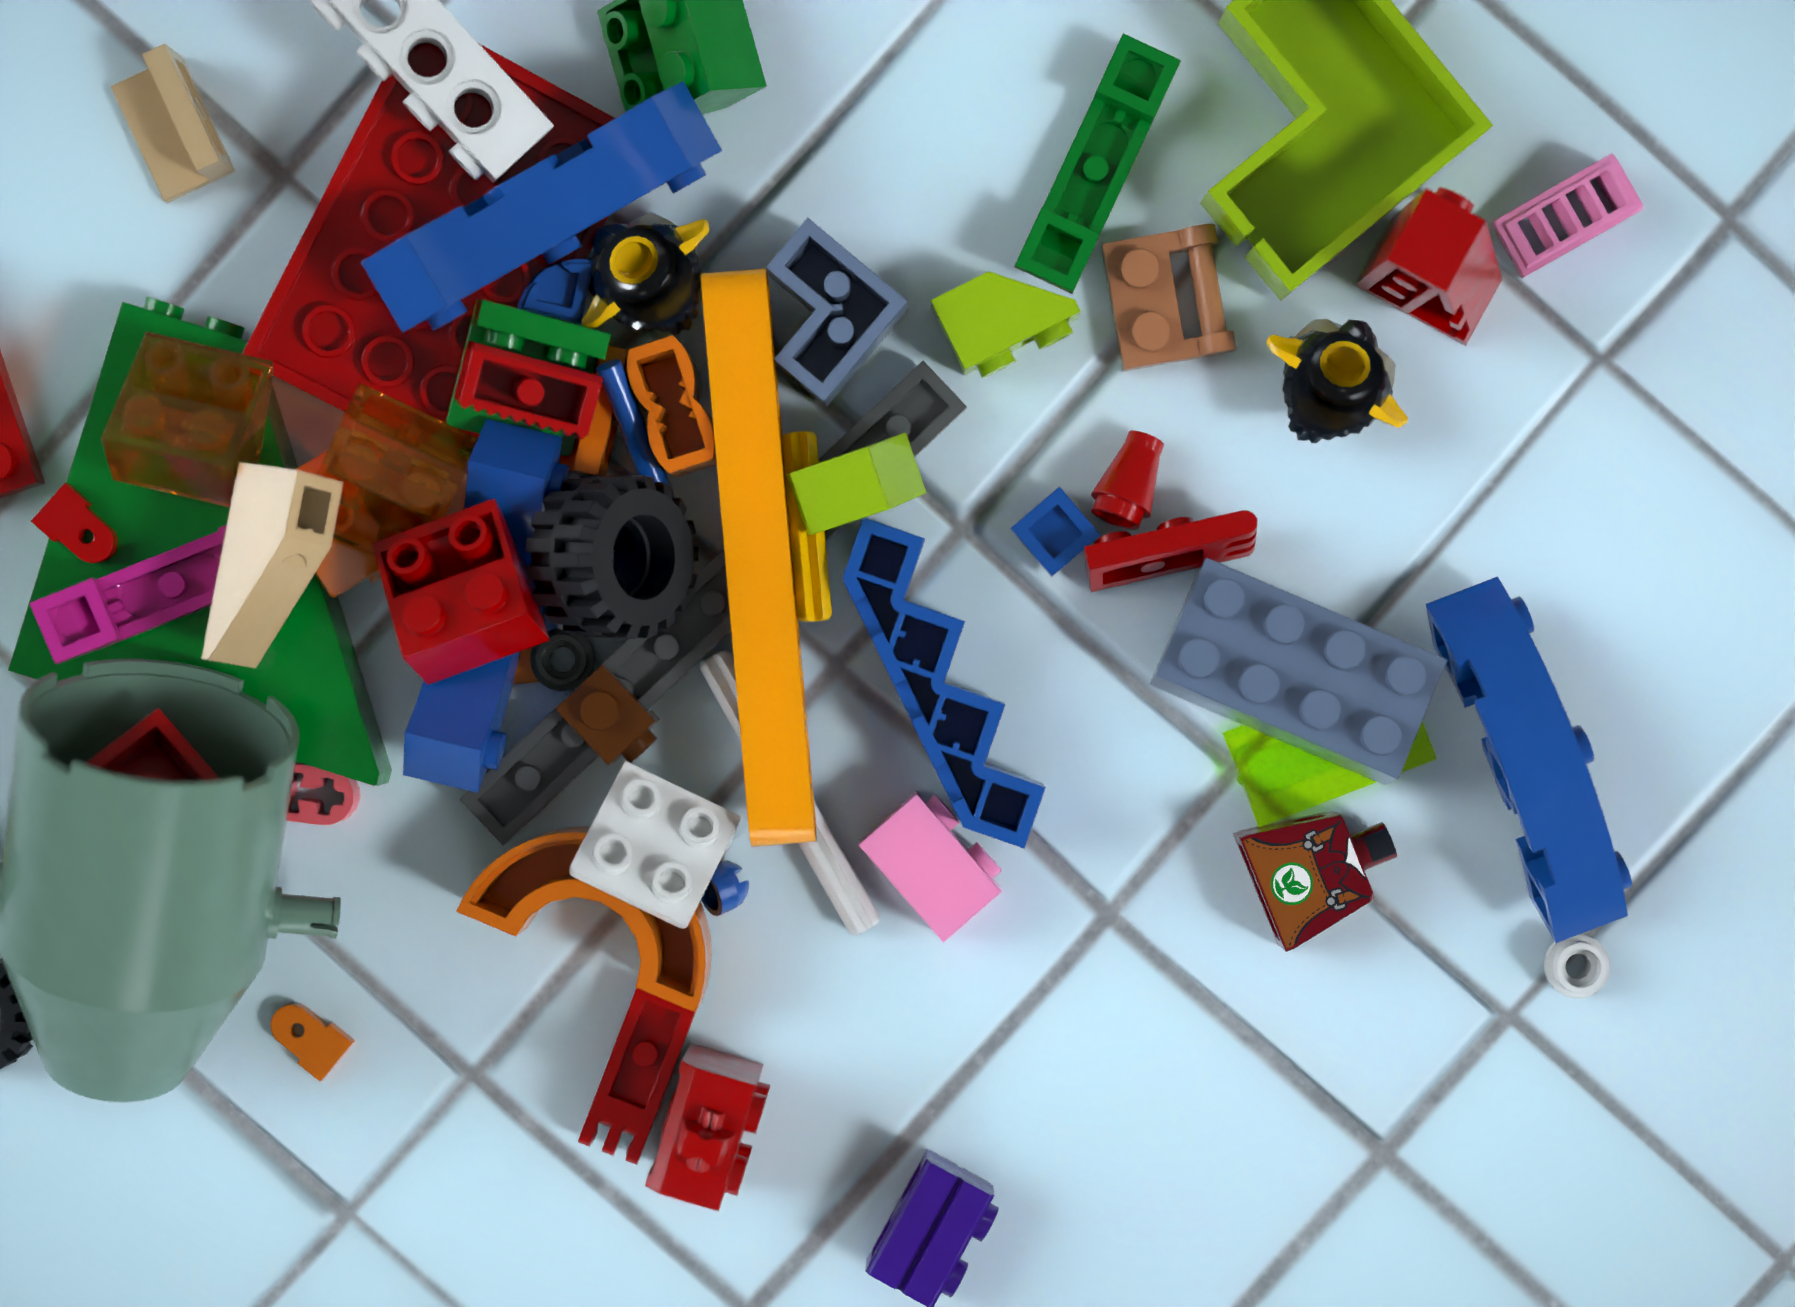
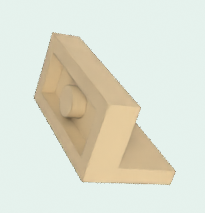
M164 43L142 54L148 69L110 87L164 202L169 203L235 172V169L183 57Z

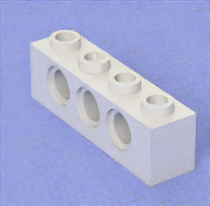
M309 0L314 9L334 30L338 31L346 24L360 39L363 45L356 53L382 81H385L392 74L410 93L403 103L426 129L431 131L439 124L453 139L456 145L449 150V153L474 180L485 174L494 184L553 128L554 125L439 0H395L400 8V14L393 24L386 27L371 25L364 19L361 13V6L364 0ZM430 43L437 46L443 52L446 58V67L439 75L426 78L417 75L410 68L407 56L416 45ZM478 93L485 97L492 110L490 121L484 126L477 128L462 124L454 112V103L461 95Z

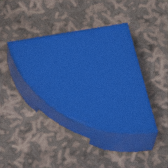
M566 260L543 269L526 285L520 295L516 308L546 317L581 324L592 275L593 260Z

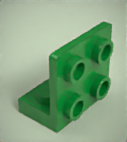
M476 299L446 418L447 424L451 427L480 434L486 419L549 433L562 437L560 455H571L576 441V437L572 434L566 436L559 431L554 433L547 428L540 429L534 424L528 426L521 420L515 423L509 417L502 419L496 413L489 416L483 410L477 413L470 406L463 409L457 404L454 395L467 344L469 341L593 374L596 359L605 360L611 334L495 302Z

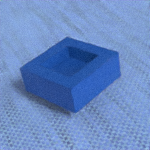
M1060 486L1010 528L1050 577L1084 550V546H1089L1101 536Z

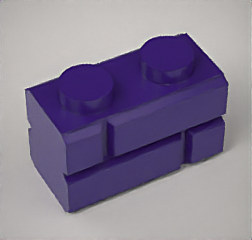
M926 1149L866 1259L865 1272L891 1288L900 1290L904 1295L926 1307H934L941 1293L951 1298L959 1287L968 1268V1263L960 1258L969 1241L973 1237L982 1242L997 1216L999 1207L991 1204L994 1198L993 1185L974 1173L960 1168L941 1155Z

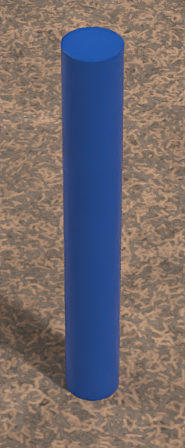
M620 359L610 360L599 365L596 371L598 376L603 377L602 386L638 475L654 477V482H664L671 487L664 468L660 465L651 449L646 423Z

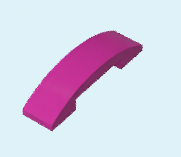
M227 525L217 528V532L98 579L91 578L31 602L30 606L55 664L97 651L210 607L212 605Z

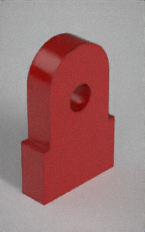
M64 483L31 520L53 542L60 541L79 559L88 563L108 561L113 557L118 547V538L114 529L90 508L92 503L70 483ZM91 530L94 538L88 544L84 540V534L86 531Z

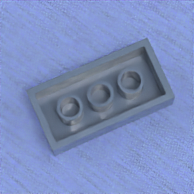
M1206 557L1196 573L1149 685L1378 783L1387 785L1398 780L1447 659Z

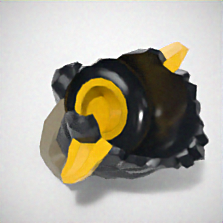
M650 212L629 224L615 223L599 228L591 243L595 253L589 259L593 260L589 291L593 300L588 312L581 320L583 327L597 328L612 317L618 322L626 323L637 330L640 328L647 331L656 329L661 332L669 331L673 335L680 334L681 329L690 330L692 320L697 318L698 315L695 306L699 303L698 291L701 288L700 275L703 271L698 265V256L695 248L709 232L708 221L701 219L678 227L670 220Z
M1328 319L1311 321L1294 337L1283 338L1271 335L1267 338L1266 344L1271 352L1285 361L1282 391L1284 392V402L1288 406V418L1291 420L1288 428L1291 432H1296L1298 441L1309 440L1311 443H1318L1321 439L1331 440L1336 436L1342 438L1351 433L1360 434L1364 427L1370 426L1375 420L1397 428L1407 423L1408 417L1392 396L1396 364L1378 347L1377 338L1367 322L1348 320L1342 326Z

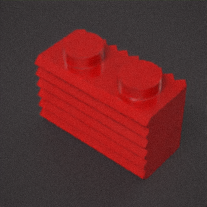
M469 341L454 398L463 409L470 406L477 413L481 410L489 416L496 413L502 419L509 417L515 423L521 420L528 426L534 424L540 429L547 428L554 433L559 431L566 436L572 434L581 440L589 435L603 377Z

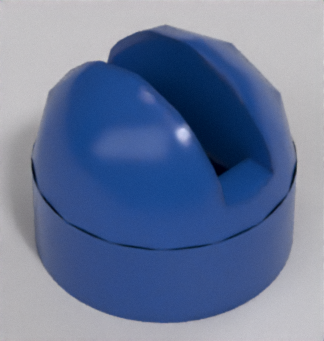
M730 861L719 862L701 898L703 905L712 915L720 916L735 909L744 902L748 894L749 881L739 883L736 874L742 871L740 865Z

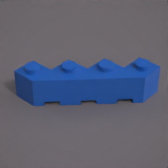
M863 518L842 580L935 768L963 828L1025 849L1046 787L1042 782L985 763L1005 703L944 682L965 621L905 601L925 538Z

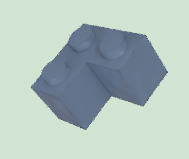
M807 218L766 266L770 278L812 312L811 316L774 360L782 371L827 408L908 311V301L811 219Z

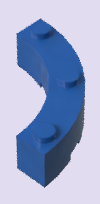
M682 81L652 96L588 134L587 137L593 146L592 148L585 138L557 155L554 154L496 186L468 205L452 210L403 236L362 261L361 264L401 331L405 332L424 320H427L433 331L467 312L461 299L541 254L548 265L582 246L576 236L577 233L661 185L667 183L674 194L707 175L701 163L721 152L722 149L685 83Z
M486 419L468 461L463 510L495 499L503 513L525 566L531 565V552H525L526 540L534 536L535 529L530 523L535 511L544 512L545 508L542 500L550 491H561L563 481L569 477V465L559 463L562 437ZM532 580V583H533V585H534V589H536L535 581ZM540 606L543 616L544 606ZM521 651L429 685L423 680L404 734V776L479 793L487 768L498 770L503 758L507 734L501 732L500 728L513 688Z
M1497 576L1427 603L1426 609L1433 647L1438 656L1447 659L1445 668L1464 707L1475 704L1476 711L1487 734V737L1481 739L1482 748L1500 795L1507 809H1512L1514 814H1517L1525 836L1515 840L1527 881L1529 897L1555 943L1627 917L1624 890L1632 887V879L1623 857L1618 851L1614 852L1606 820L1586 765L1594 761V753L1583 728L1580 725L1571 726L1554 683L1530 633L1534 632V624L1524 600L1520 596L1511 599Z

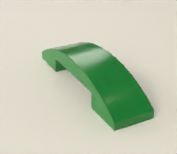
M1124 33L1122 34L1054 184L1015 263V268L1073 294L1181 62L1180 59Z

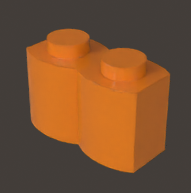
M673 335L629 349L627 356L628 378L637 399L649 411L647 419L648 439L660 465L676 478L717 465L713 420L708 412L699 404L701 394L700 378L696 365L687 350Z

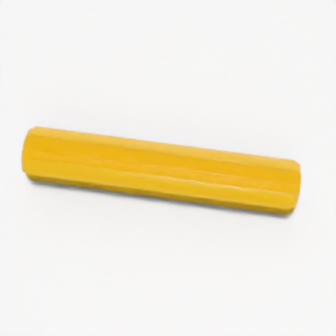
M811 431L790 432L783 435L782 447L797 617L803 622L825 621L830 619L832 615L825 531L807 536L786 476L788 473L819 463L817 437Z

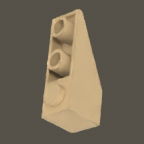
M239 462L201 659L251 668L257 667L331 548L343 482L295 469Z

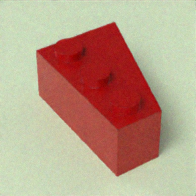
M1439 187L1436 193L1428 188L1424 189L1391 218L1355 286L1466 346L1499 287L1502 276L1486 220L1471 213L1474 205L1467 198L1452 190Z

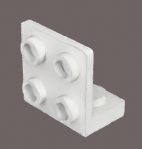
M625 761L570 865L569 873L571 876L679 928H686L719 862L723 861L742 816Z

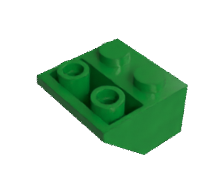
M614 0L597 11L625 112L682 81L688 88L702 115L727 108L767 87L743 0Z

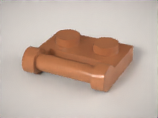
M1215 224L1196 225L1177 231L1102 244L1101 251L1123 372L1221 355L1237 350L1234 331H1227L1212 247L1218 244ZM1186 251L1188 252L1202 336L1184 339L1169 256V254Z

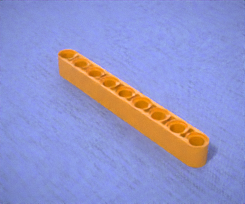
M766 268L701 274L702 301L750 842L752 847L816 842L815 806L785 482L777 369L774 360L775 346L768 273Z

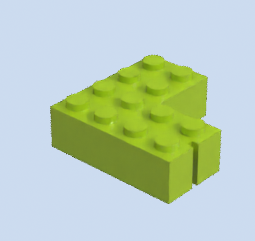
M1234 0L1226 6L1218 25L1290 111L1295 120L1208 190L1200 204L1235 247L1245 240L1249 242L1253 248L1244 258L1281 302L1494 125L1391 0Z

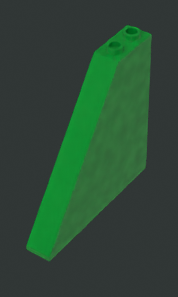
M151 297L146 298L143 308L122 302L66 482L70 483L92 503L90 508L114 529L118 538V547L113 557L108 561L88 563L79 559L60 541L53 542L49 538L8 671L36 680L54 672L57 674L58 682L82 675L83 666L86 662L110 659L165 660L216 670L244 680L242 692L267 704V697L273 696L291 712L299 728L297 762L373 786L388 783L392 773L391 765L338 596H329L315 574L256 668L201 659L211 606L116 644L60 664H55L30 606L31 602L91 578L98 579L217 532V528L227 525L239 462L288 469L298 468L269 373L240 359L248 341L242 339L245 327L211 316H207L204 327L182 321L184 308ZM91 530L86 531L84 534V540L89 544L94 538Z

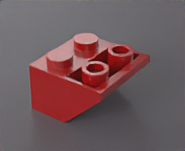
M495 499L372 543L402 658L428 685L550 641L540 606L537 605L532 595L535 590L532 580L527 579L526 566L499 504Z

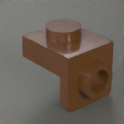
M601 665L555 709L607 765L615 763L621 757L627 762L632 763L658 739L650 729L661 719L652 710L648 711L606 665Z

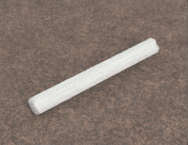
M727 650L720 651L704 660L700 665V670L741 741L734 657ZM814 800L817 840L816 842L798 844L848 932L853 936L861 934L879 922V913Z

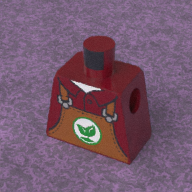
M1335 811L1322 812L1233 833L1277 945L1285 952L1297 948L1371 902L1375 897L1364 870L1397 858L1394 843L1383 822L1350 834L1342 815Z

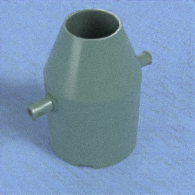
M99 660L84 663L83 674L58 682L57 674L54 672L43 676L34 682L22 696L19 705L3 861L0 862V957L46 1072L56 1083L75 1094L101 1101L135 1102L152 1099L170 1092L185 1079L262 969L268 938L276 939L278 932L327 936L331 939H336L338 927L336 926H339L341 909L340 897L325 898L282 894V887H276L299 743L298 724L291 712L275 697H267V704L242 692L244 680L201 666L165 660ZM159 708L221 780L200 782L157 781L120 775L85 763Z

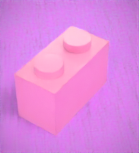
M916 791L860 840L859 846L936 935L945 942L1002 892L1000 885L994 879L1002 870L978 842L968 849L955 835L952 829L960 821L936 794L926 801Z

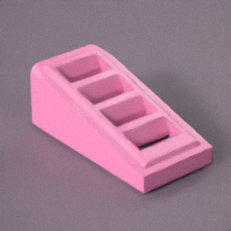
M1610 154L1498 218L1491 225L1521 278H1524L1643 210V204L1614 154ZM1595 178L1614 210L1610 214L1606 211L1590 182ZM1575 191L1592 221V224L1585 228L1566 197L1567 194ZM1548 205H1551L1568 235V238L1561 242L1542 211ZM1525 218H1528L1545 248V251L1538 255L1533 251L1518 222Z

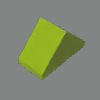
M906 432L786 474L807 536L890 510L927 493Z

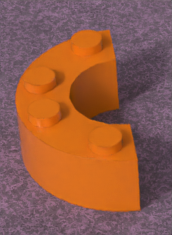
M588 826L553 830L538 835L507 851L493 861L475 879L456 910L458 913L516 937L528 928L538 911L550 902L574 897L598 901L621 915L636 937L641 962L636 988L695 1013L702 1003L711 971L712 949L708 920L701 901L689 925L686 928H679L571 876L569 873L570 865L590 829Z

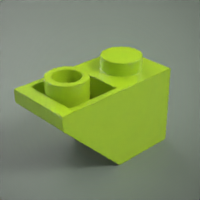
M989 271L931 300V310L964 376L978 369L982 379L1015 363L1016 359L1012 351L1034 340L1039 350L1068 337L1073 333L1069 323L1078 319L1081 313L1074 299Z

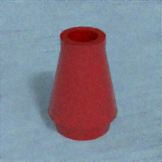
M1131 430L1128 432L1123 446L1091 493L1092 498L1095 500L1091 510L1093 515L1111 525L1128 530H1138L1143 518L1151 517L1159 459L1164 448V443L1161 440L1141 431Z

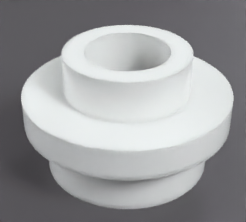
M1579 934L1558 943L1554 942L1550 946L1544 960V971L1550 985L1559 993L1571 998H1586L1597 993L1606 983L1610 972V961L1606 950L1598 941L1589 936ZM1574 954H1581L1585 959L1584 971L1578 976H1569L1565 969L1566 961Z

